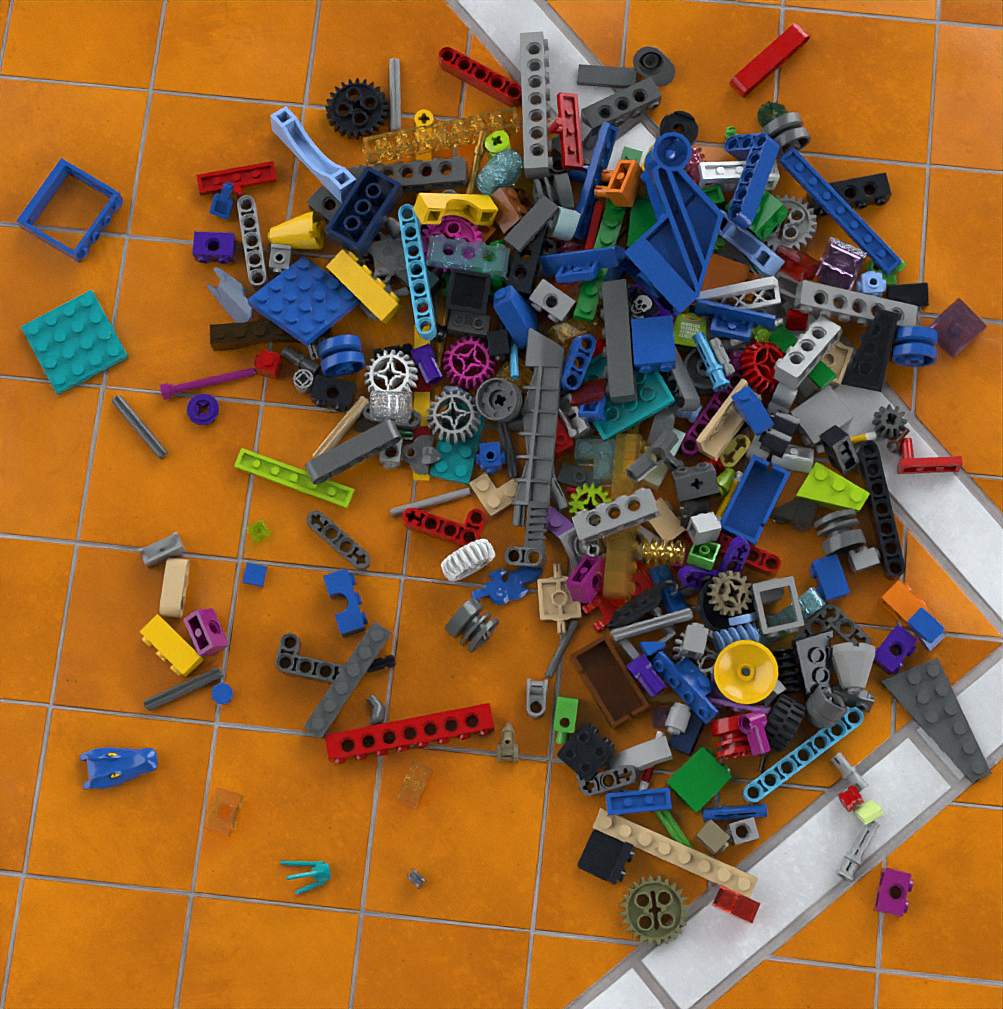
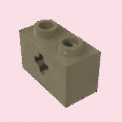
M710 819L693 838L713 855L715 853L720 854L729 845L727 840L730 836Z

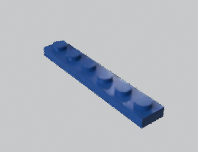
M603 122L599 130L596 147L593 150V157L587 169L586 180L581 189L580 200L575 209L581 215L572 238L580 242H585L594 204L598 200L594 195V189H596L597 185L602 186L603 184L601 173L608 167L619 131L618 128L607 122Z

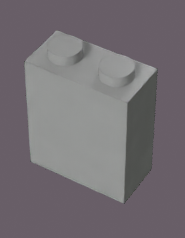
M830 385L790 412V415L800 419L796 429L801 434L802 442L806 446L809 445L811 449L822 443L819 435L834 425L842 429L851 423L854 418Z

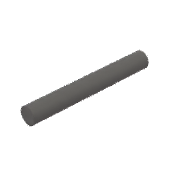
M571 620L544 674L545 676L552 679L579 624L577 621Z

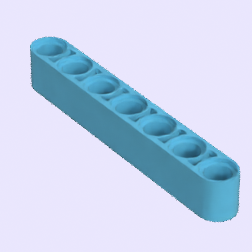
M405 204L399 208L398 217L415 324L422 339L432 340L437 334L420 223L413 210L414 207L410 204ZM407 214H413L409 219L404 218ZM411 232L416 233L415 236L411 238L407 237V235ZM412 251H419L416 256H410ZM415 270H422L419 275H413ZM419 288H425L423 293H416ZM428 307L426 312H419L420 308ZM424 326H431L428 332L422 331Z
M850 708L835 725L841 730L840 736L832 734L831 726L821 729L743 789V799L750 804L761 800L858 727L864 719L862 711L857 708ZM849 713L856 715L857 723L849 722ZM815 738H821L824 741V748L820 749L815 746ZM803 750L807 753V761H802L798 758V751ZM782 763H788L791 766L789 774L781 770ZM766 775L774 778L775 783L773 786L765 784L764 778ZM749 788L757 790L758 797L756 799L748 796L747 791Z

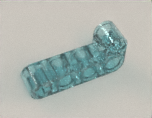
M814 587L798 597L803 621L817 613L826 604ZM792 603L766 621L767 628L796 622ZM759 626L757 627L759 643L766 648L787 634L785 629L778 631L779 635L767 638L766 634L760 635Z

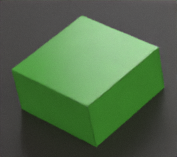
M713 542L694 545L693 543L687 563L712 571L721 545Z

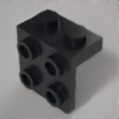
M582 723L557 753L558 758L585 781H589L616 751L613 748L615 744L608 737L604 739L597 734L599 730L592 723L588 725Z
M595 829L592 831L579 859L578 868L613 885H616L617 881L621 883L626 873L623 870L626 861L630 863L635 851L632 850L634 845Z

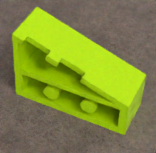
M816 462L793 501L812 504V506L825 507L833 511L854 509L857 515L870 493Z

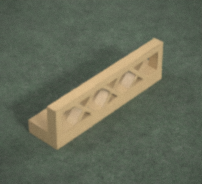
M741 379L696 439L699 452L715 461L745 423L735 410L731 396L748 386L746 380ZM755 393L761 401V395Z

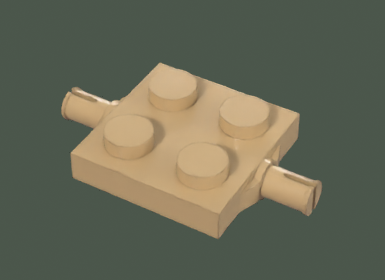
M842 329L838 341L821 359L836 374V378L830 382L836 386L841 384L854 349L839 341L843 333ZM815 384L812 388L813 391H815L817 388Z
M558 563V572L556 564H553L554 576L547 579H537L540 621L557 622V634H561V626L562 634H565V621L581 619V604L572 600L565 584L569 577L562 576L561 564Z

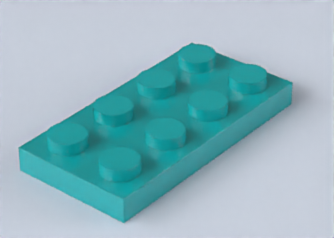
M456 403L458 409L465 410V412L469 411L462 404ZM452 409L453 414H451V418L453 419V424H455L456 414L454 409ZM481 415L478 418L481 420L480 425H475L478 428L477 432L471 431L473 435L471 438L465 435V442H462L461 438H458L457 444L454 443V439H451L450 443H446V437L441 441L438 439L436 450L440 453L441 459L431 465L430 477L469 486L486 417ZM470 419L461 422L458 425V430L466 426ZM442 423L443 428L452 430L449 424Z

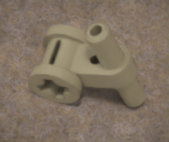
M510 722L504 725L501 744L497 743V763H501V761H514V763H518V744H514V729Z

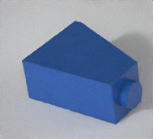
M509 285L494 292L493 307L515 344L521 350L527 347L528 329L532 328L537 331L538 313L512 285Z

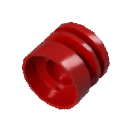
M741 715L726 717L709 723L712 737H722L723 741L714 745L717 749H725L716 753L717 759L731 760L752 754L747 734L743 733L739 728L738 720Z

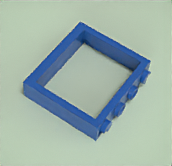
M61 158L19 216L17 223L25 231L75 261L80 262L82 258L88 255L89 248L93 242L98 241L103 228L110 224L115 211L121 208L123 198L118 191ZM68 175L73 176L110 198L74 251L32 226Z

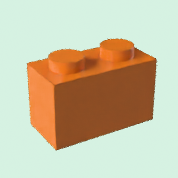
M898 580L878 602L909 630L911 627L907 621L921 607L926 611L929 609L921 597H916L906 583H901Z

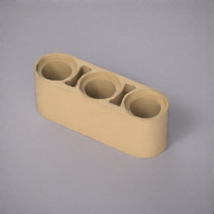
M167 558L159 607L160 616L181 618L183 615L190 561L188 559Z

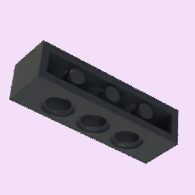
M886 172L828 183L851 208L864 209L868 205L873 204L876 206L884 205L892 195ZM869 190L872 192V195H867L864 191ZM807 193L809 208L814 209L813 215H818V217L828 215ZM845 194H851L853 198L849 199Z
M549 222L520 253L513 248L515 255L509 262V270L511 271L509 277L506 276L504 288L512 285L527 300H530L529 297L534 292L541 264L540 258L543 256L550 229ZM524 255H530V256H531V257H530L529 259H527V260L521 259ZM520 273L526 274L524 278H517Z

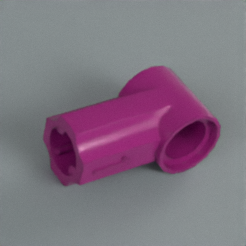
M755 711L741 715L738 720L739 728L743 733L747 734L753 756L771 751L765 732V727L767 726L765 714L762 711Z

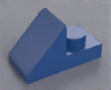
M587 390L578 411V417L587 422H605L604 406L608 399L606 390Z
M922 607L907 621L924 648L929 651L944 638L942 633L945 631V628Z

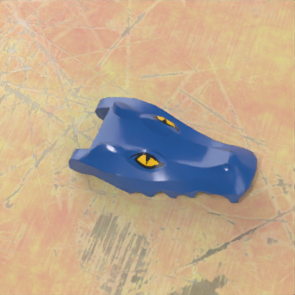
M102 747L79 755L80 761H87L89 781L83 783L84 790L117 787L124 784L125 781L138 777L140 774L156 771L158 765L157 753L153 748Z

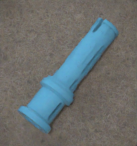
M704 332L694 334L692 339L705 364L706 375L712 381L713 391L719 392L728 388L730 382L726 380L723 374L722 365L717 363Z

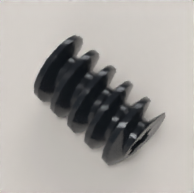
M794 649L773 651V656L779 657L776 659L777 665H779L778 680L786 688L784 693L802 691V688L796 687V684L801 683V680L795 678V676L799 675V671L795 670L798 666L797 662H794V659H796L793 653Z

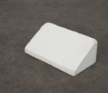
M789 444L782 459L772 455L771 466L775 464L784 469L810 473L813 465L814 449Z

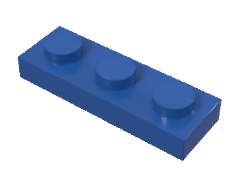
M667 563L647 570L654 585L664 579H674ZM672 585L660 592L661 600L668 614L688 608L680 590L674 596H671L670 593L674 589Z
M669 788L605 794L608 816L672 809Z

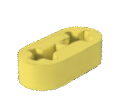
M737 435L722 452L719 458L724 469L727 467L734 468L750 447V440L747 436ZM743 440L745 442V448L740 447L739 450L736 451L735 448L738 444L736 441L741 442ZM733 453L734 456L731 460L733 463L728 462L726 464L724 462V456L729 457L730 454Z

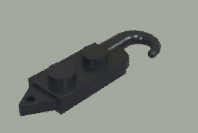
M668 578L662 580L649 590H644L613 612L614 615L607 625L608 629L631 625L659 605L662 599L660 594L662 590L672 585L674 589L670 594L674 596L679 591V582Z

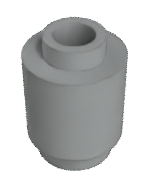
M675 702L674 706L670 708L665 723L669 733L674 735L685 733L691 716V708L689 706Z

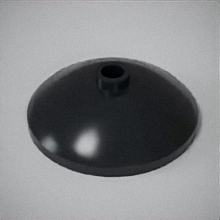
M712 578L709 579L702 587L698 597V612L702 622L712 632L717 631L719 634L722 629L727 631L730 627L736 629L738 625L731 626L728 618L739 615L735 613L734 616H728V614L720 615V610H713L715 604H709L712 596H708L707 593L712 592V589L708 585L714 584ZM730 579L734 585H738L736 581ZM753 600L752 602H746L748 609H741L742 614L740 615L755 612Z

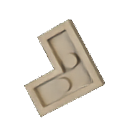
M486 473L469 483V486L490 518L512 505L519 486L518 483L514 482L513 478L501 487L496 488Z

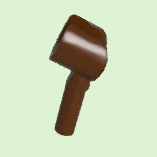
M906 428L895 440H890L887 443V447L891 443H895L897 445V448L892 453L898 451L899 444L902 442L904 437L910 432L908 428Z
M771 751L762 753L758 772L763 773L767 757Z

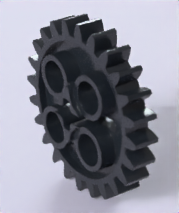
M358 78L355 83H352L351 79H349L348 85L341 82V89L335 86L336 93L330 92L332 99H327L326 101L329 106H325L326 112H328L326 114L327 119H329L330 126H334V131L340 130L341 136L347 133L348 139L355 135L356 140L359 139V135L366 139L367 133L373 136V130L380 132L378 125L385 126L383 119H388L387 112H389V107L386 106L388 105V100L384 99V92L380 93V86L374 88V82L367 85L366 79L360 83ZM352 95H358L355 99L350 98ZM368 104H374V105H375V106L372 107V108L366 107ZM343 110L348 111L347 114H340ZM359 119L365 120L363 123H356Z

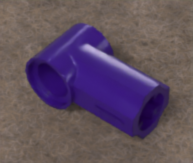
M429 343L410 351L416 367H419L427 386L437 384L443 379Z
M641 654L626 666L631 676L641 683L652 698L666 688V685L653 670L652 664L644 654Z

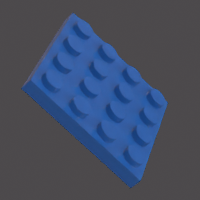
M304 256L248 299L249 306L305 346L311 344L361 303L343 283Z

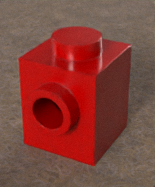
M261 349L260 354H257L254 360V366L258 375L278 380L283 364L281 354Z

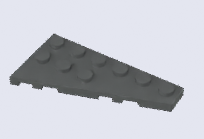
M938 657L880 681V684L905 708L911 718L936 742L938 747L953 761V764L970 782L992 774Z

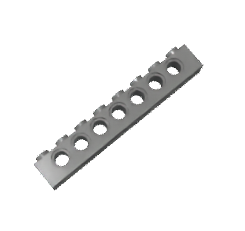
M543 31L520 33L523 148L526 179L550 177L549 169H553L552 157H549V152H552V140H548V135H552L548 131L551 123H548L547 118H551V108L547 106V101H550V89H546V84H550L549 72H546V67H549V57L545 55V51H548L549 48L548 39H544Z

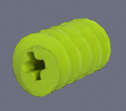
M503 130L488 135L485 140V147L489 164L497 169L509 167L513 162L509 136Z

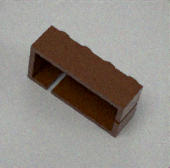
M606 634L570 655L571 663L579 675L583 673L582 681L612 730L628 722L630 719L629 715L633 719L649 709L648 702Z

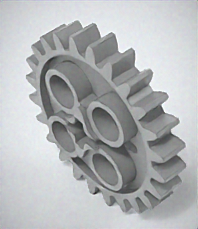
M785 194L784 199L777 195V199L784 204L787 211L790 210L787 217L788 223L785 224V218L783 222L774 228L776 231L771 233L762 242L770 249H773L774 253L781 251L782 256H784L785 251L792 255L793 249L799 253L800 246L807 248L806 241L812 242V236L816 235L817 222H815L816 215H813L814 209H809L808 202L803 204V198L795 201V195L791 199H788L787 194ZM795 217L801 218L800 220H793ZM781 226H784L782 238L779 240L778 238L781 235ZM789 234L795 235L792 238L787 237Z

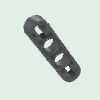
M320 511L309 513L307 516L308 526L358 570H366L370 566L371 559L369 554ZM313 517H320L319 520L324 525L323 529L317 523L312 525ZM335 529L337 536L334 539H328L326 537L327 530ZM342 543H351L352 549L349 552L341 551ZM356 549L359 550L356 552L359 557L365 556V564L360 563L358 565L357 558L352 556Z

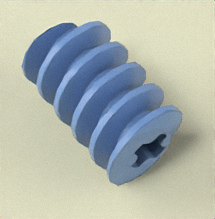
M745 623L744 627L738 625L736 629L730 627L728 631L722 629L720 634L717 631L712 634L717 654L736 641L751 640L759 643V634L754 623L752 625Z

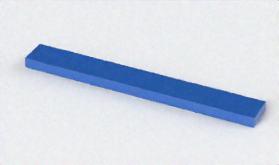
M794 147L778 160L782 167L886 276L902 263V260Z

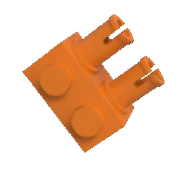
M619 160L615 170L604 169L602 171V181L609 182L608 186L597 185L596 189H594V195L596 198H610L614 206L632 207L643 182L640 177L643 170L636 160Z

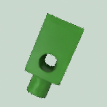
M557 696L553 731H557L556 743L565 744L569 739L570 733H574L578 698ZM562 718L569 719L567 726L561 725Z

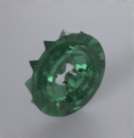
M768 101L766 104H762L757 113L759 124L764 128L765 125L774 120L772 116H769L771 110L774 114H778L776 118L787 114L788 111L784 105L779 104L778 101Z

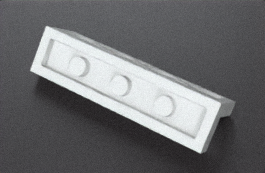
M776 160L768 179L771 182L766 184L765 190H774L779 180L780 174ZM746 161L700 162L698 168L701 179L698 186L700 189L719 184L722 192L736 191Z
M774 276L700 291L699 297L696 298V301L701 299L715 303L721 300L719 304H724L727 298H734L737 300L734 307L749 310L781 303L778 280ZM774 289L775 299L767 301L762 298L766 290ZM752 293L757 297L753 304L747 305L742 302L747 294Z

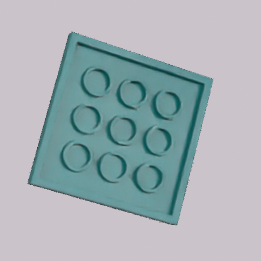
M92 289L21 326L57 395L129 358Z
M604 353L590 360L580 387L575 390L581 402H583L587 390H606V385H609V378L605 376V366H608L607 359L604 358ZM658 370L647 374L636 372L638 401L613 404L610 397H608L604 406L606 421L593 422L605 443L676 402Z

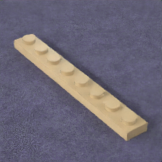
M600 808L592 827L623 842L627 841L636 848L748 898L751 897L758 880L757 877L621 816H608L607 810Z

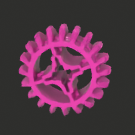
M463 336L461 343L455 340V346L449 345L450 351L444 352L447 358L443 359V364H445L443 370L447 372V378H452V384L458 382L459 387L465 384L466 390H469L470 385L477 389L478 383L481 385L484 380L491 379L490 375L495 374L493 368L497 367V363L494 362V358H490L487 342L481 344L480 337L475 342L473 336H470V341H466V338ZM465 350H470L467 354H461ZM478 352L484 356L486 365L481 364V361L477 360ZM473 358V363H470V365L467 367L466 363H469L470 360H472ZM454 361L463 367L462 374L455 370L453 366ZM472 372H478V373H479V374H477V375H475V376H469L470 373H472Z

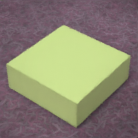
M872 799L854 809L856 815L865 825L884 815L882 809Z

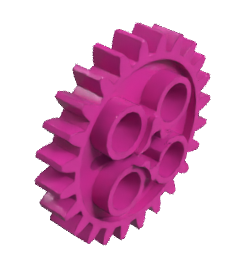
M447 215V218L442 217L440 224H426L428 230H421L426 263H429L430 269L436 266V273L442 269L444 275H446L452 268L470 270L469 264L476 265L475 259H480L479 252H483V247L481 246L483 245L482 233L478 231V225L473 226V223L470 221L466 222V219L463 217L459 219L456 215L454 218H451V215ZM451 230H458L457 233H450ZM435 240L441 241L439 244L433 243ZM464 244L469 245L467 248H461ZM446 255H452L449 259L444 258Z

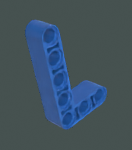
M766 133L734 135L729 137L724 144V149L738 161L746 160L727 213L728 218L741 229L748 228L755 218L779 151V144Z

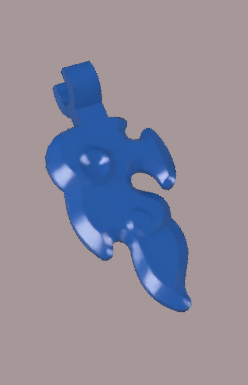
M519 568L509 573L506 582L502 581V576L506 573V570L497 569L488 575L492 582H486L485 588L472 591V598L478 601L489 596L496 605H504L510 600L520 599L529 591L528 588L523 587V584L537 580L541 576L543 569Z

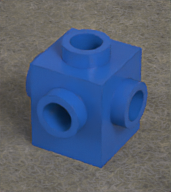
M479 443L480 454H476L477 466H481V472L496 474L498 471H501V464H505L504 452H500V443Z

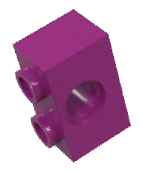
M585 555L565 582L573 601L590 604L610 575L603 558Z
M197 609L183 619L199 656L215 655L229 646L214 609Z
M882 868L874 911L896 917H903V913H907L909 901L906 900L907 893L911 892L913 886L910 873ZM892 887H896L899 890V897L897 899H893L890 896V889Z

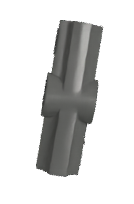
M665 428L650 448L625 469L630 480L638 483L658 465L662 464L668 453L678 442L677 434ZM651 453L655 454L656 462L651 458Z

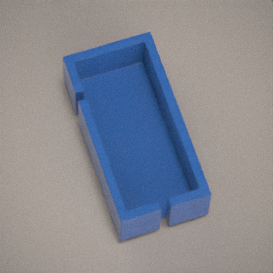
M753 454L721 519L722 529L720 532L733 538L743 537L750 545L755 546L791 472L774 464L769 473L766 470L770 462Z

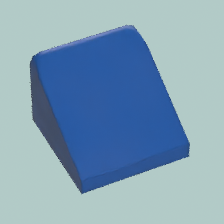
M640 642L639 646L646 658L649 659L659 651L664 650L666 643Z

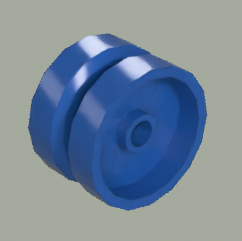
M906 326L895 330L892 342L895 345L892 349V361L894 363L907 367H924L936 363L937 349L934 348L938 344V333L936 330L922 326Z
M339 335L328 338L317 345L319 358L323 360L321 368L324 376H347L359 372L366 366L364 355L360 353L362 346L359 336Z

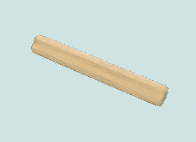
M360 396L314 452L313 458L333 449L363 413L365 405L370 403L367 398Z

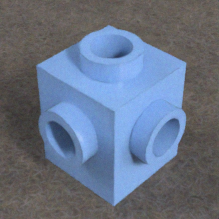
M867 271L861 274L859 281L856 282V291L881 298L884 291H886V280L882 279V273Z

